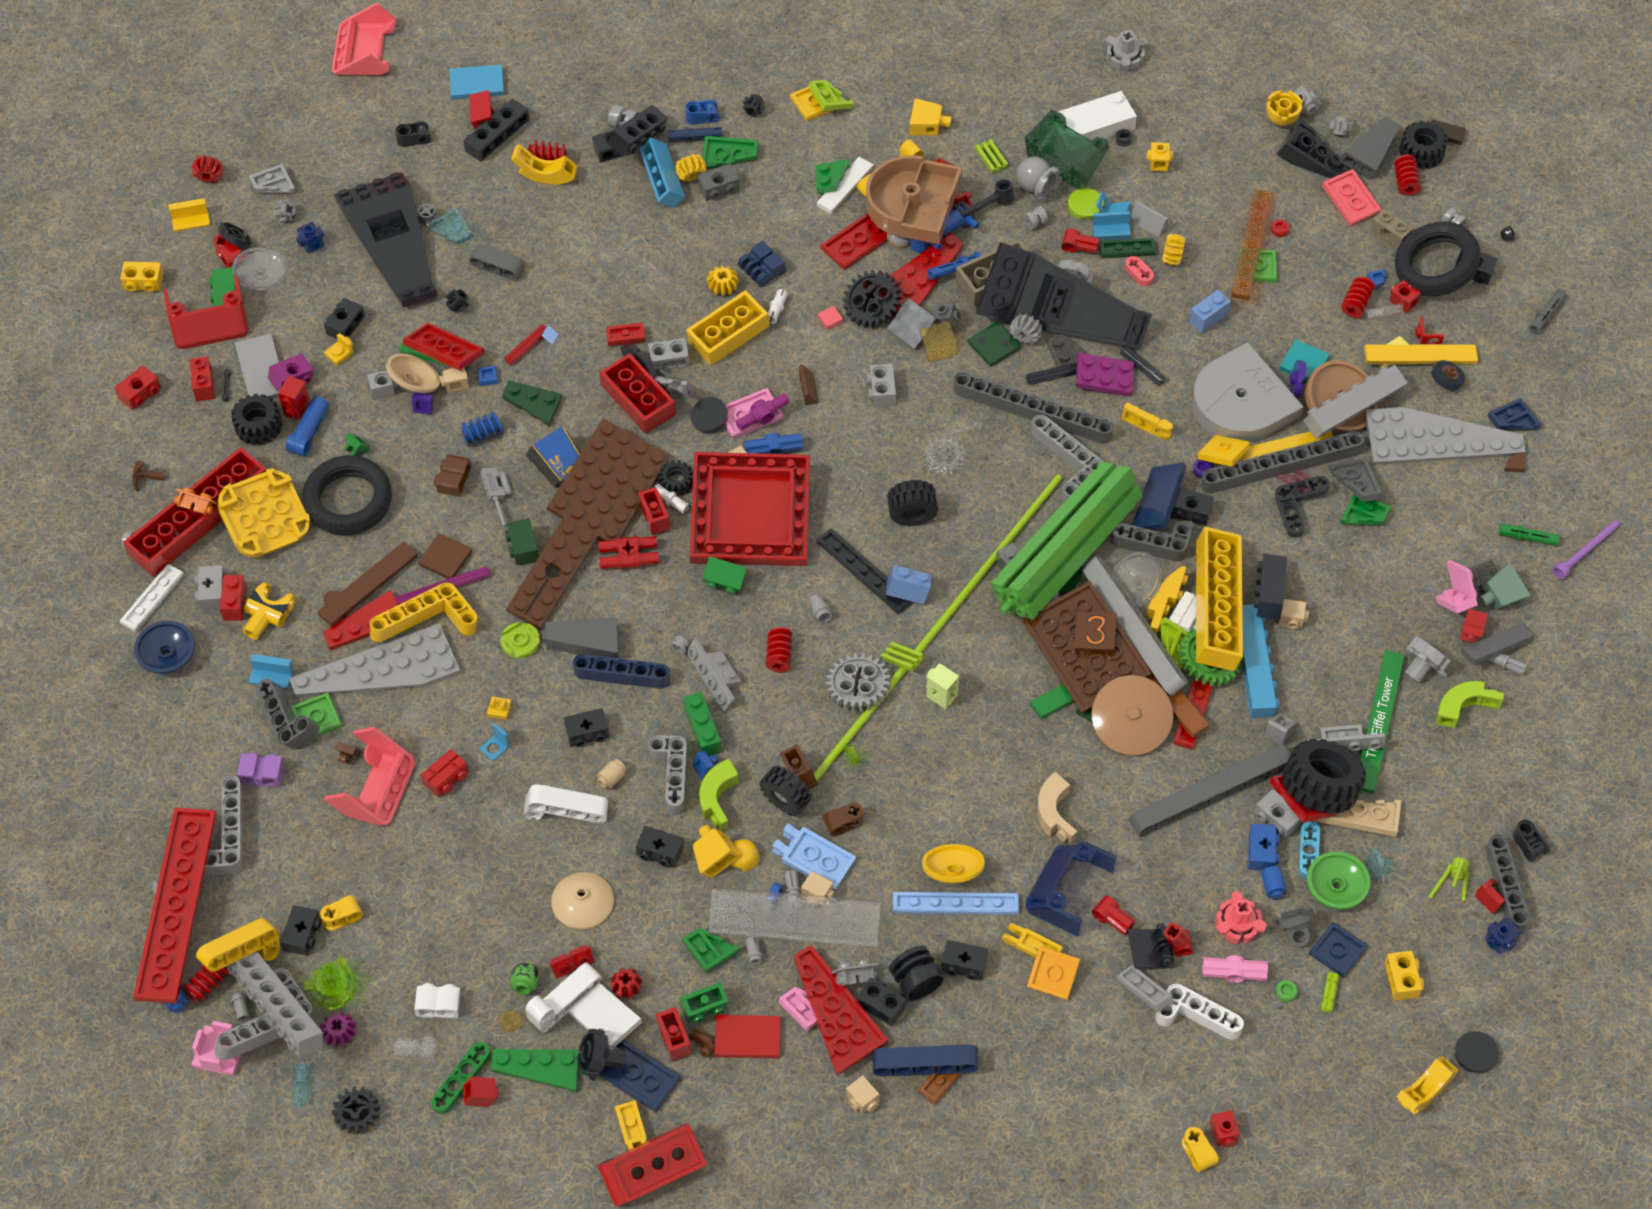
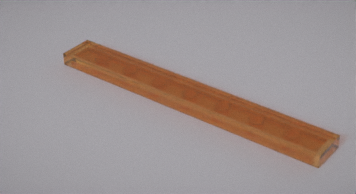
M1255 189L1231 291L1232 298L1249 300L1273 192Z

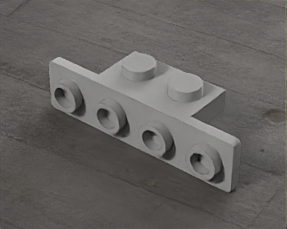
M693 640L686 653L721 709L728 711L735 700L729 688L739 686L741 680L723 652L706 653L700 642Z
M1361 724L1320 728V739H1326L1328 742L1334 741L1338 743L1337 745L1345 746L1350 751H1358L1360 749L1375 750L1385 747V733L1363 735Z

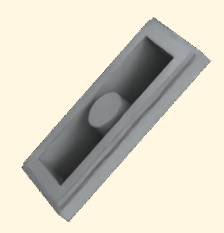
M1139 201L1135 203L1130 215L1131 222L1158 237L1166 229L1167 217Z

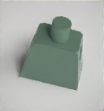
M1510 563L1501 568L1482 585L1485 593L1479 596L1478 599L1483 607L1492 603L1495 609H1499L1530 596V593Z

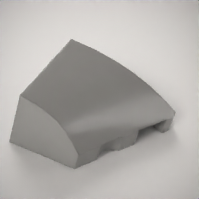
M657 376L654 379L670 397L675 392L691 399L695 395V389L690 382Z

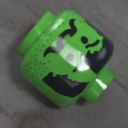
M532 963L517 964L513 969L510 981L511 987L516 993L521 995L534 992L537 989L540 972Z

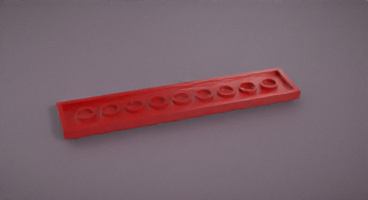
M174 807L133 998L135 1001L177 1004L216 821V810Z

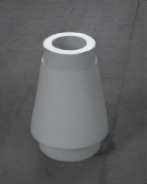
M820 595L811 596L809 601L814 619L821 624L830 621L832 609Z

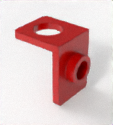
M1420 317L1418 326L1415 329V336L1419 338V344L1442 345L1444 334H1425L1424 319ZM1433 338L1438 339L1435 343L1428 342V340Z

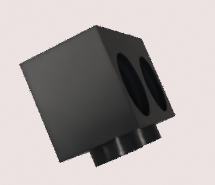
M871 977L856 996L857 1002L865 1011L891 1027L906 1007V998L902 993L896 990L892 991L887 988L884 982L878 979L874 980ZM876 993L878 996L870 997L869 994ZM894 1004L896 1007L888 1008L886 1005Z

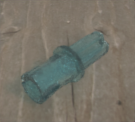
M300 1062L296 1064L295 1081L292 1082V1085L294 1087L293 1104L297 1106H304L306 1104L307 1088L310 1086L308 1082L310 1065L308 1063Z

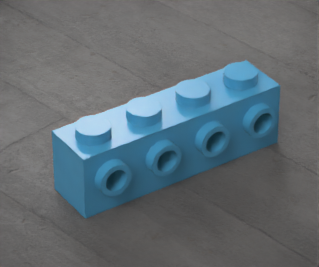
M650 137L639 149L658 203L675 208L685 198L667 144Z

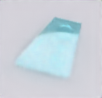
M458 208L427 223L431 231L456 245L474 237Z

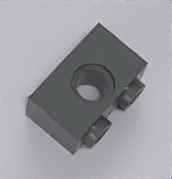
M731 164L697 175L698 187L706 201L715 200L720 196L733 194L739 190V178Z

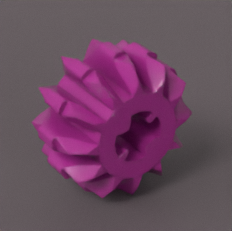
M332 1011L331 1018L324 1016L325 1023L320 1024V1029L323 1032L325 1044L329 1045L332 1043V1046L336 1048L338 1043L342 1047H345V1041L352 1043L353 1039L351 1036H355L357 1032L354 1029L356 1023L352 1020L350 1014L344 1015V1012L340 1011L336 1015Z

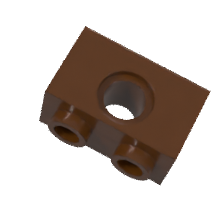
M798 744L780 753L787 770L793 772L794 776H798L799 780L806 784L805 787L810 790L819 785Z

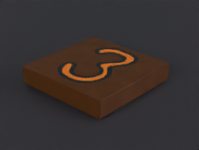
M1077 612L1074 650L1115 652L1117 613Z

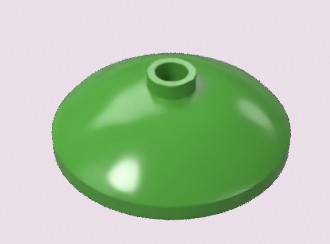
M1328 852L1317 857L1310 865L1307 873V886L1312 896L1322 905L1332 909L1346 910L1359 905L1366 898L1370 889V875L1365 865L1355 856L1345 852ZM1333 885H1339L1340 888L1336 889Z

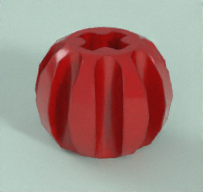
M621 968L619 973L613 974L611 988L617 997L623 999L625 996H628V999L634 998V993L639 994L642 988V979L640 974H636L637 971L635 969L625 970V968Z

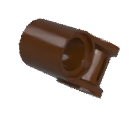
M850 803L825 813L823 819L830 835L835 837L860 827L864 822L862 806L858 803Z

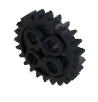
M873 269L871 274L864 271L863 277L858 274V280L851 279L854 284L847 285L849 291H844V294L847 296L842 299L845 303L843 306L846 310L845 313L848 317L850 316L852 322L855 321L858 326L862 324L864 328L868 324L872 329L875 324L881 327L882 321L888 324L887 318L894 319L892 313H898L896 307L902 306L898 302L903 299L900 295L902 293V290L899 288L900 285L888 272L883 274L881 270L877 274ZM870 285H873L871 289L867 290ZM878 308L877 312L872 313L874 309Z

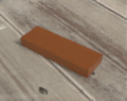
M961 1073L931 1074L918 1089V1093L935 1105Z

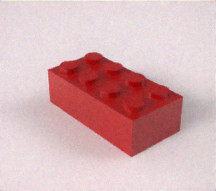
M630 353L599 372L601 386L645 434L676 415L675 401Z

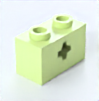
M939 663L935 669H930L926 676V697L947 709L958 696L959 676Z

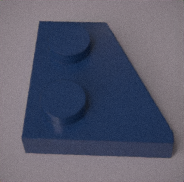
M1521 398L1490 411L1488 414V418L1500 430H1538L1541 427L1539 420Z

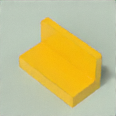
M205 198L168 204L174 232L210 226Z

